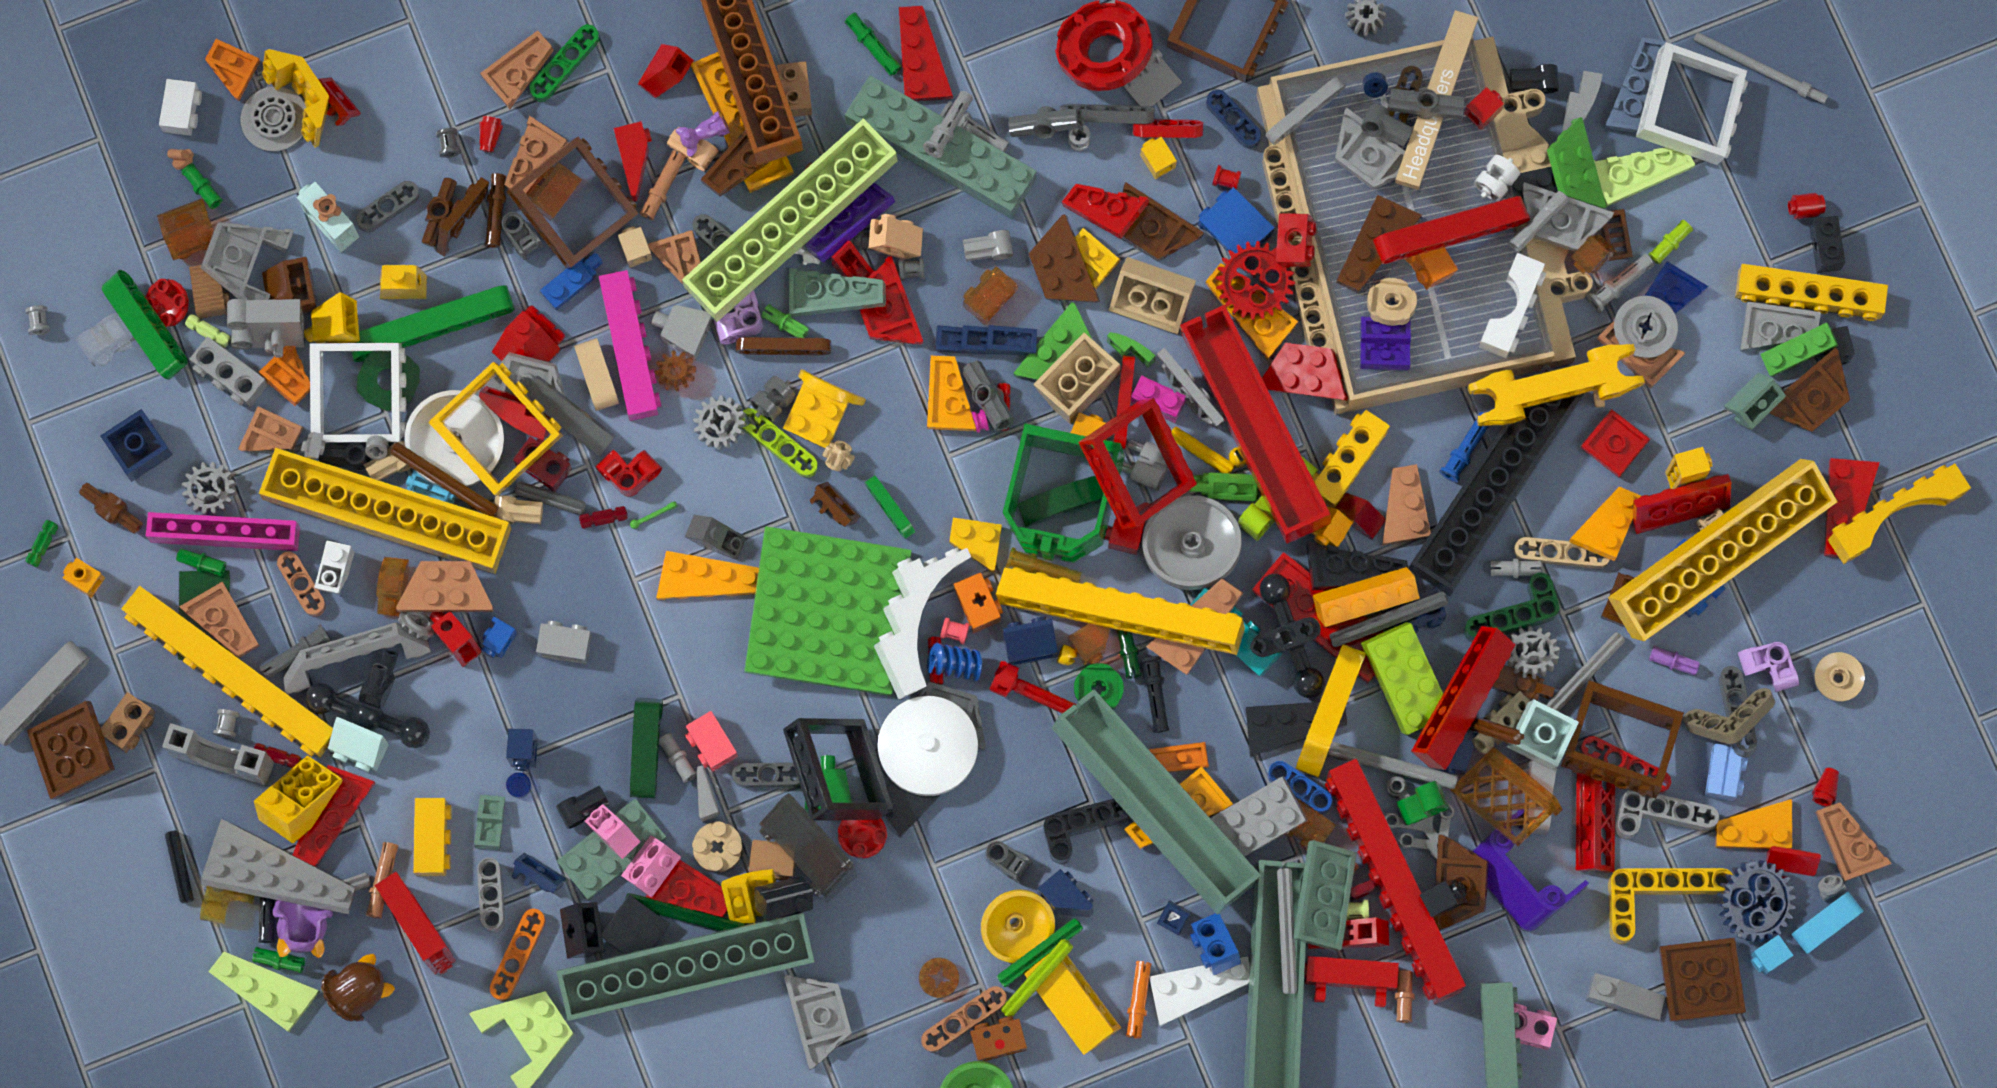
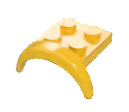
M801 369L798 377L804 382L783 429L826 448L832 442L848 404L862 406L865 404L866 399Z

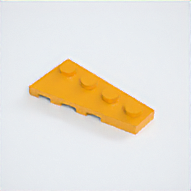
M1220 263L1218 267H1225V265ZM1216 268L1205 284L1221 304L1225 305L1228 300L1219 299V296L1224 291L1216 290V287L1221 285L1222 282L1215 279L1216 276H1221L1223 273L1219 272ZM1240 278L1234 279L1231 286L1235 290H1241L1245 287V281ZM1260 292L1252 295V301L1256 304H1261L1266 299V296ZM1234 307L1226 308L1267 360L1270 359L1298 324V321L1283 309L1280 312L1274 308V317H1271L1268 312L1264 313V320H1261L1258 314L1255 316L1254 321H1252L1250 314H1247L1242 319L1241 311L1233 315Z
M666 551L656 599L754 595L759 568Z
M1202 766L1180 783L1181 787L1208 817L1234 805ZM1132 822L1124 829L1140 850L1153 844L1135 822Z

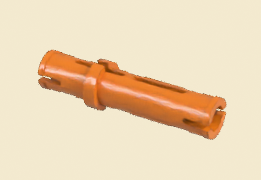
M1136 961L1131 1005L1127 1009L1129 1020L1126 1037L1131 1038L1133 1036V1038L1141 1039L1143 1020L1147 1016L1145 1005L1152 963L1146 962L1144 964V961Z

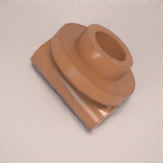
M169 149L167 155L173 159V167L179 170L184 169L193 162L194 153L190 149Z

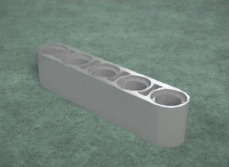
M73 641L66 643L0 710V743L3 746L10 744L88 664L90 657Z

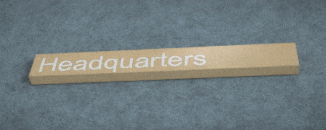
M1455 10L1427 89L1433 90L1436 94L1452 96L1478 22V17ZM1430 102L1422 103V105L1426 107L1432 105ZM1433 116L1430 119L1417 117L1395 183L1419 190L1444 119L1443 117Z

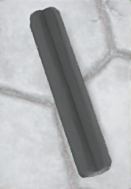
M518 482L515 487L514 493L517 496L543 502V504L578 515H582L586 508L584 501L527 483Z

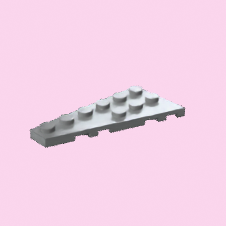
M223 819L220 821L201 877V885L349 914L355 896L354 887Z

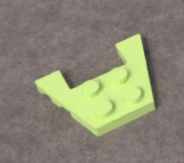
M546 991L473 1011L469 1014L482 1034L505 1019L531 1058V1063L510 1076L518 1088H531L574 1035Z

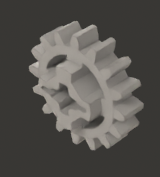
M722 395L719 396L718 401L710 397V404L702 402L704 409H696L695 411L700 416L693 419V422L699 425L694 428V432L700 434L698 439L701 442L706 441L705 445L710 448L713 444L718 450L721 449L722 444L726 448H730L731 441L737 444L739 441L736 437L738 435L744 436L745 434L741 431V427L747 426V423L742 420L746 417V413L740 411L742 406L739 403L734 404L735 401L730 397L727 401ZM721 408H728L732 412L730 413L728 411L724 413V411ZM721 417L723 420L721 421V426L719 428L717 425L720 423L719 419ZM716 432L719 438L712 437L708 433Z
M204 462L201 463V469L199 470L195 466L192 467L194 474L186 473L185 476L189 481L182 483L183 488L187 489V491L182 492L184 498H189L186 504L189 507L193 506L195 513L202 509V514L206 516L209 511H212L214 516H216L217 509L219 508L225 512L226 508L224 505L226 503L233 504L229 497L236 495V491L231 489L236 486V482L229 480L232 477L230 471L224 473L225 467L221 465L217 469L214 462H211L210 467H207ZM222 479L224 480V483H225V491H224V492L220 489V485H221V483H222V481H221ZM202 485L209 488L213 487L216 493L209 490L206 492ZM194 486L198 489V493H197V495H196V496H197L196 499H195L194 493H193V488H194Z
M1529 626L1528 632L1520 628L1518 636L1516 634L1511 635L1510 640L1516 645L1508 659V667L1515 666V674L1522 671L1523 678L1531 674L1532 678L1536 679L1539 673L1542 677H1546V670L1553 672L1554 664H1558L1560 648L1556 647L1557 640H1550V632H1547L1545 635L1542 634V628L1540 627L1537 632L1533 631L1532 626ZM1516 649L1518 650V654L1521 655L1519 658L1516 654Z

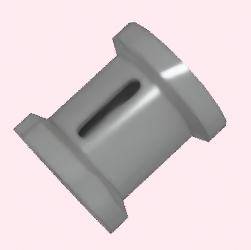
M1083 125V128L1069 130L1068 143L1072 150L1081 152L1088 148L1090 144V130L1087 126ZM1079 134L1083 135L1080 141L1076 140Z
M36 305L26 308L25 311L29 315L30 322L28 333L30 335L49 333L51 329L47 325V306Z
M218 709L219 719L217 729L214 730L213 735L234 739L236 736L234 728L236 718H239V713L232 710Z

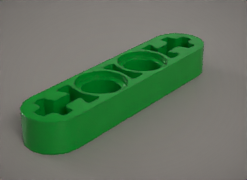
M586 24L581 26L534 78L529 88L534 100L538 102L547 101L597 46L599 34L593 25ZM592 32L593 40L587 39L583 43V47L585 48L583 50L582 47L579 45L584 41L583 34H590ZM569 49H576L579 51V56L575 60H569L566 57V52ZM556 66L563 69L562 76L558 78L550 75V70ZM546 76L547 79L551 83H553V85H551L548 82L545 86L546 93L543 94L542 92L536 94V87H543L545 85L546 80L544 77Z

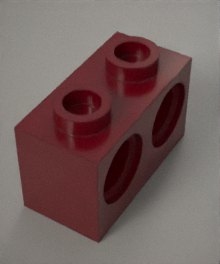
M530 436L514 457L515 466H518L544 440L539 438L535 440ZM548 449L525 473L553 492H556L571 472L572 467L569 463L570 459L560 451L556 454ZM556 464L560 466L558 473H548V468L551 465Z

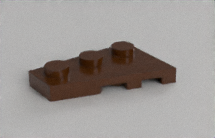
M481 177L476 184L472 183L465 193L466 196L462 201L460 199L456 201L452 208V213L448 217L444 216L438 225L437 253L444 257L449 251L448 245L451 238L457 239L465 224V218L471 219L487 196L489 181Z

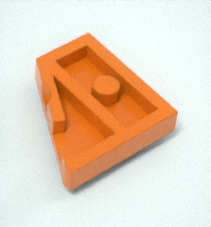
M215 39L205 58L207 64L237 101H240L260 63V59L218 39Z
M285 346L281 358L274 356L259 371V375L294 406L310 392V381L304 371V366L301 359H299L295 346Z

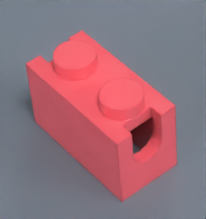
M712 711L686 725L688 733L685 734V737L691 747L697 746L701 754L698 755V758L704 768L709 766L711 771L714 772L738 757L736 750Z

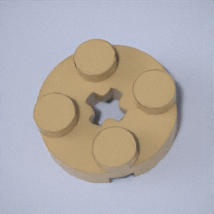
M1385 278L1380 280L1379 284L1373 285L1369 290L1367 308L1371 319L1375 322L1391 326L1405 325L1416 310V293L1408 287V283L1401 279ZM1395 298V302L1398 304L1391 306L1385 301Z
M720 821L702 827L695 835L692 843L694 857L697 863L706 871L727 872L734 868L741 859L743 848L739 833L732 826ZM715 841L717 843H724L722 846L724 851L722 853L718 851L713 853L711 851L713 849L712 844Z

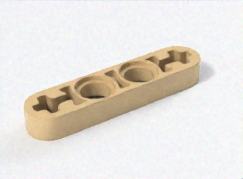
M1523 537L1516 542L1514 547V554L1521 561L1541 560V563L1596 569L1604 568L1610 561V559L1603 558L1601 562H1597L1596 557H1589L1588 562H1585L1586 549L1569 541ZM1525 543L1528 544L1529 549H1536V544L1541 545L1538 551L1539 557H1535L1536 551H1529L1527 555H1523V551L1519 550V548ZM1548 545L1555 547L1557 555L1553 558L1546 557L1543 553L1544 547ZM1571 548L1579 549L1582 555L1581 558L1575 561L1571 560L1568 556V550ZM1591 551L1588 553L1589 555H1596V553Z

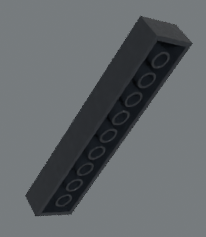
M1544 364L1538 374L1555 370ZM1585 393L1523 408L1526 416L1525 419L1503 425L1411 562L1409 567L1411 572L1439 590L1444 591L1448 596H1451Z

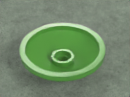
M984 1061L968 1062L956 1067L945 1077L940 1088H1013L1010 1079L1002 1069Z

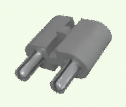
M1130 440L1128 448L1140 452V458L1134 466L1123 462L1121 471L1131 474L1130 480L1158 491L1165 479L1166 472L1169 471L1158 446L1148 441L1143 445Z

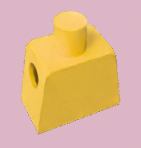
M382 266L380 273V299H426L427 275L418 266Z
M342 292L336 294L312 311V326L304 330L306 340L308 342H316L317 344L359 342L357 300Z

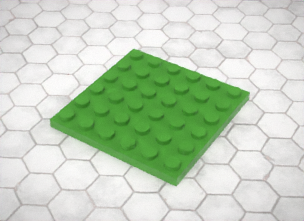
M765 526L744 673L891 696L893 686L874 645L880 642V636L891 631L893 632L883 608L889 605L888 600L902 595L892 572L899 568L897 563L911 558V550Z

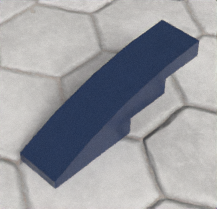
M937 325L935 351L998 355L1036 354L1037 329L988 325V327Z

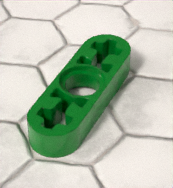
M874 475L865 481L867 489L900 535L907 539L916 533L909 520L879 479Z

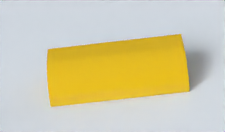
M1068 955L1036 990L1083 1055L1098 1047L1121 1029V1026ZM1046 957L1024 973L1026 978L1033 973Z

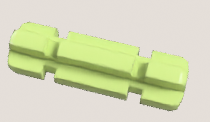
M193 314L185 322L188 328L193 331L196 330L198 334L205 338L208 336L223 348H226L231 340L228 334L220 333L219 329L204 320L201 321L200 318Z

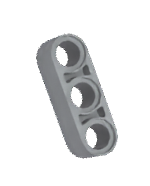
M488 857L481 860L477 868L480 920L487 931L497 933L505 926L503 873L499 863L495 859ZM488 865L496 866V872L492 876H485L483 873ZM491 889L496 890L498 896L495 900H485L487 891ZM492 914L499 916V922L495 926L487 925V918Z

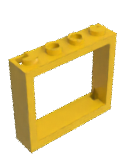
M492 362L428 423L494 495L499 496L563 435L559 431L562 428L553 417L548 419L543 414L545 408L536 399L533 402L526 395L529 392L520 381L515 383L509 377L512 372L503 363L498 365ZM495 375L505 383L551 434L501 482H498L445 424L447 419Z

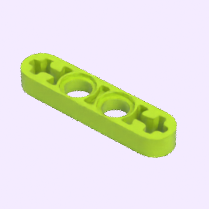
M751 408L743 410L749 418L757 413L755 409ZM755 416L754 418L755 423L761 426L757 434L754 433L757 431V428L751 423L746 427H741L799 476L810 478L816 474L818 464L815 457L764 416L759 418ZM770 429L776 433L773 441L766 442L762 439V434L765 430ZM784 445H791L794 447L795 452L792 456L785 457L781 454V448ZM799 453H802L800 459L803 462L808 463L811 461V470L805 469L802 471V464L796 460Z

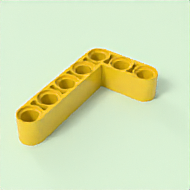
M1344 644L1342 645L1295 769L1319 778L1366 655L1365 652Z
M1625 868L1616 870L1608 882L1611 939L1617 944H1626L1634 936V895H1714L1725 891L1724 888L1716 884V876L1725 877L1726 874L1733 875L1732 872L1724 868ZM1623 876L1627 880V886L1623 888L1617 886L1615 877ZM1691 876L1700 877L1702 886L1694 887L1690 882ZM1640 877H1650L1652 886L1648 888L1642 886ZM1665 877H1675L1677 886L1669 887L1665 882ZM1624 901L1628 906V911L1619 912L1615 906L1616 902ZM1617 926H1625L1628 929L1629 935L1627 937H1620L1616 932Z

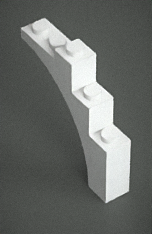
M957 547L946 552V558L938 561L937 557H934L924 562L923 565L920 558L915 561L908 558L897 563L899 568L892 572L902 595L888 600L889 605L883 608L893 632L891 631L880 636V642L875 644L874 648L899 700L926 687L917 651L918 627L922 610L930 593L941 578L954 567L971 558L967 548L959 551Z

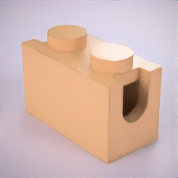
M883 214L881 215V220H871L869 248L903 260L920 257L923 228L915 226L912 221H900L894 215Z

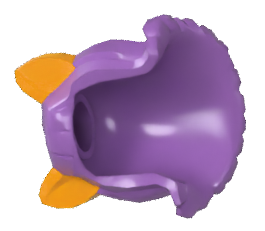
M280 900L276 901L273 908V916L279 917L277 923L279 937L277 952L279 957H284L291 951L296 953L311 952L318 958L322 957L325 950L323 938L327 930L326 918H331L333 911Z

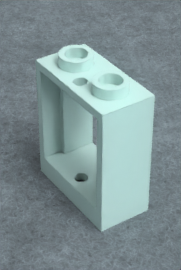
M316 182L312 185L304 186L296 197L302 210L341 253L359 238L354 224L343 212L339 216L330 217L327 222L320 221L318 218L319 213L314 209L313 203L315 200L327 196V194Z

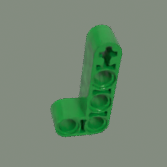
M1432 781L1415 788V795L1396 802L1405 826L1417 823L1449 809L1445 795L1437 781Z

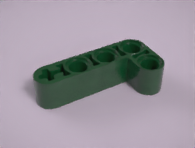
M1536 573L1532 576L1528 584L1530 601L1471 617L1464 628L1466 639L1473 642L1477 633L1474 630L1471 631L1472 626L1476 625L1477 628H1481V626H1485L1487 621V627L1498 628L1505 635L1519 631L1520 628L1527 629L1529 626L1534 627L1553 621L1560 607L1550 576L1545 573ZM1542 581L1546 585V590L1538 591L1533 583ZM1548 604L1552 606L1554 612L1552 614H1545L1542 612L1541 606ZM1519 611H1526L1530 619L1522 621L1518 618L1517 613ZM1498 617L1503 618L1506 626L1499 628L1495 626L1493 620Z
M637 698L635 700L630 797L656 798L659 734L663 713V699Z

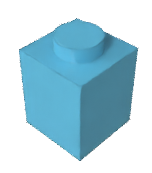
M1777 935L1751 954L1753 958L1751 962L1759 973L1762 971L1764 975H1767L1789 960L1793 954L1782 938Z

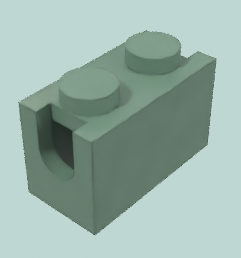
M1757 373L1724 407L1727 411L1736 415L1734 420L1737 424L1752 430L1786 395L1773 378Z

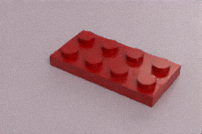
M1729 474L1712 476L1704 481L1690 482L1682 487L1665 489L1660 493L1650 496L1643 495L1633 500V528L1635 533L1639 534L1714 513V510L1717 508L1721 511L1729 509L1731 502V479Z

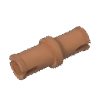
M1409 970L1398 971L1395 1000H1397L1396 1022L1399 1023L1412 1022V1001L1415 1000V994L1412 993L1413 972Z

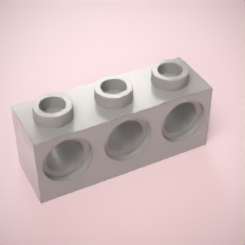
M208 336L189 358L194 372L201 377L207 375L212 379L211 384L221 392L226 389L232 394L230 398L240 406L246 404L248 407H251L268 386L267 381ZM208 355L214 356V360L210 364L202 363L204 357ZM225 370H233L230 378L224 379L221 377ZM244 384H252V389L249 392H241V387Z

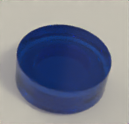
M517 772L508 777L506 788L512 797L524 798L530 793L532 784L526 774Z

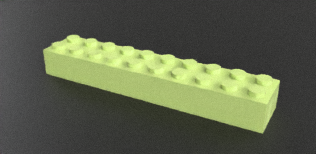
M863 118L682 279L684 288L718 322L898 162L896 151Z

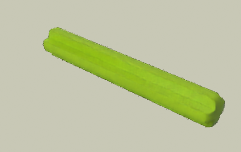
M1067 939L1061 940L1003 1005L1001 1011L1007 1017L1014 1016L1070 953L1073 945Z

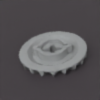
M1639 296L1625 302L1618 310L1613 326L1619 345L1634 344L1636 351L1632 355L1644 359L1656 358L1664 354L1671 348L1678 333L1677 318L1671 307L1664 301L1652 296ZM1648 316H1650L1649 328L1652 331H1647L1643 339H1641L1642 328L1639 327V324L1644 325Z

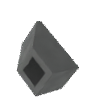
M695 514L685 535L687 539L699 546L735 560L738 559L747 538L713 517Z

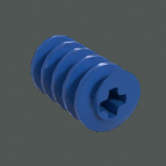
M935 643L927 658V670L931 673L935 667L936 674L940 675L942 670L945 669V676L947 677L954 670L955 678H959L963 672L965 680H968L970 675L973 674V681L977 682L982 670L981 654L976 649L971 651L968 648H963L961 650L958 646L952 648V646L947 644L942 646L940 643Z

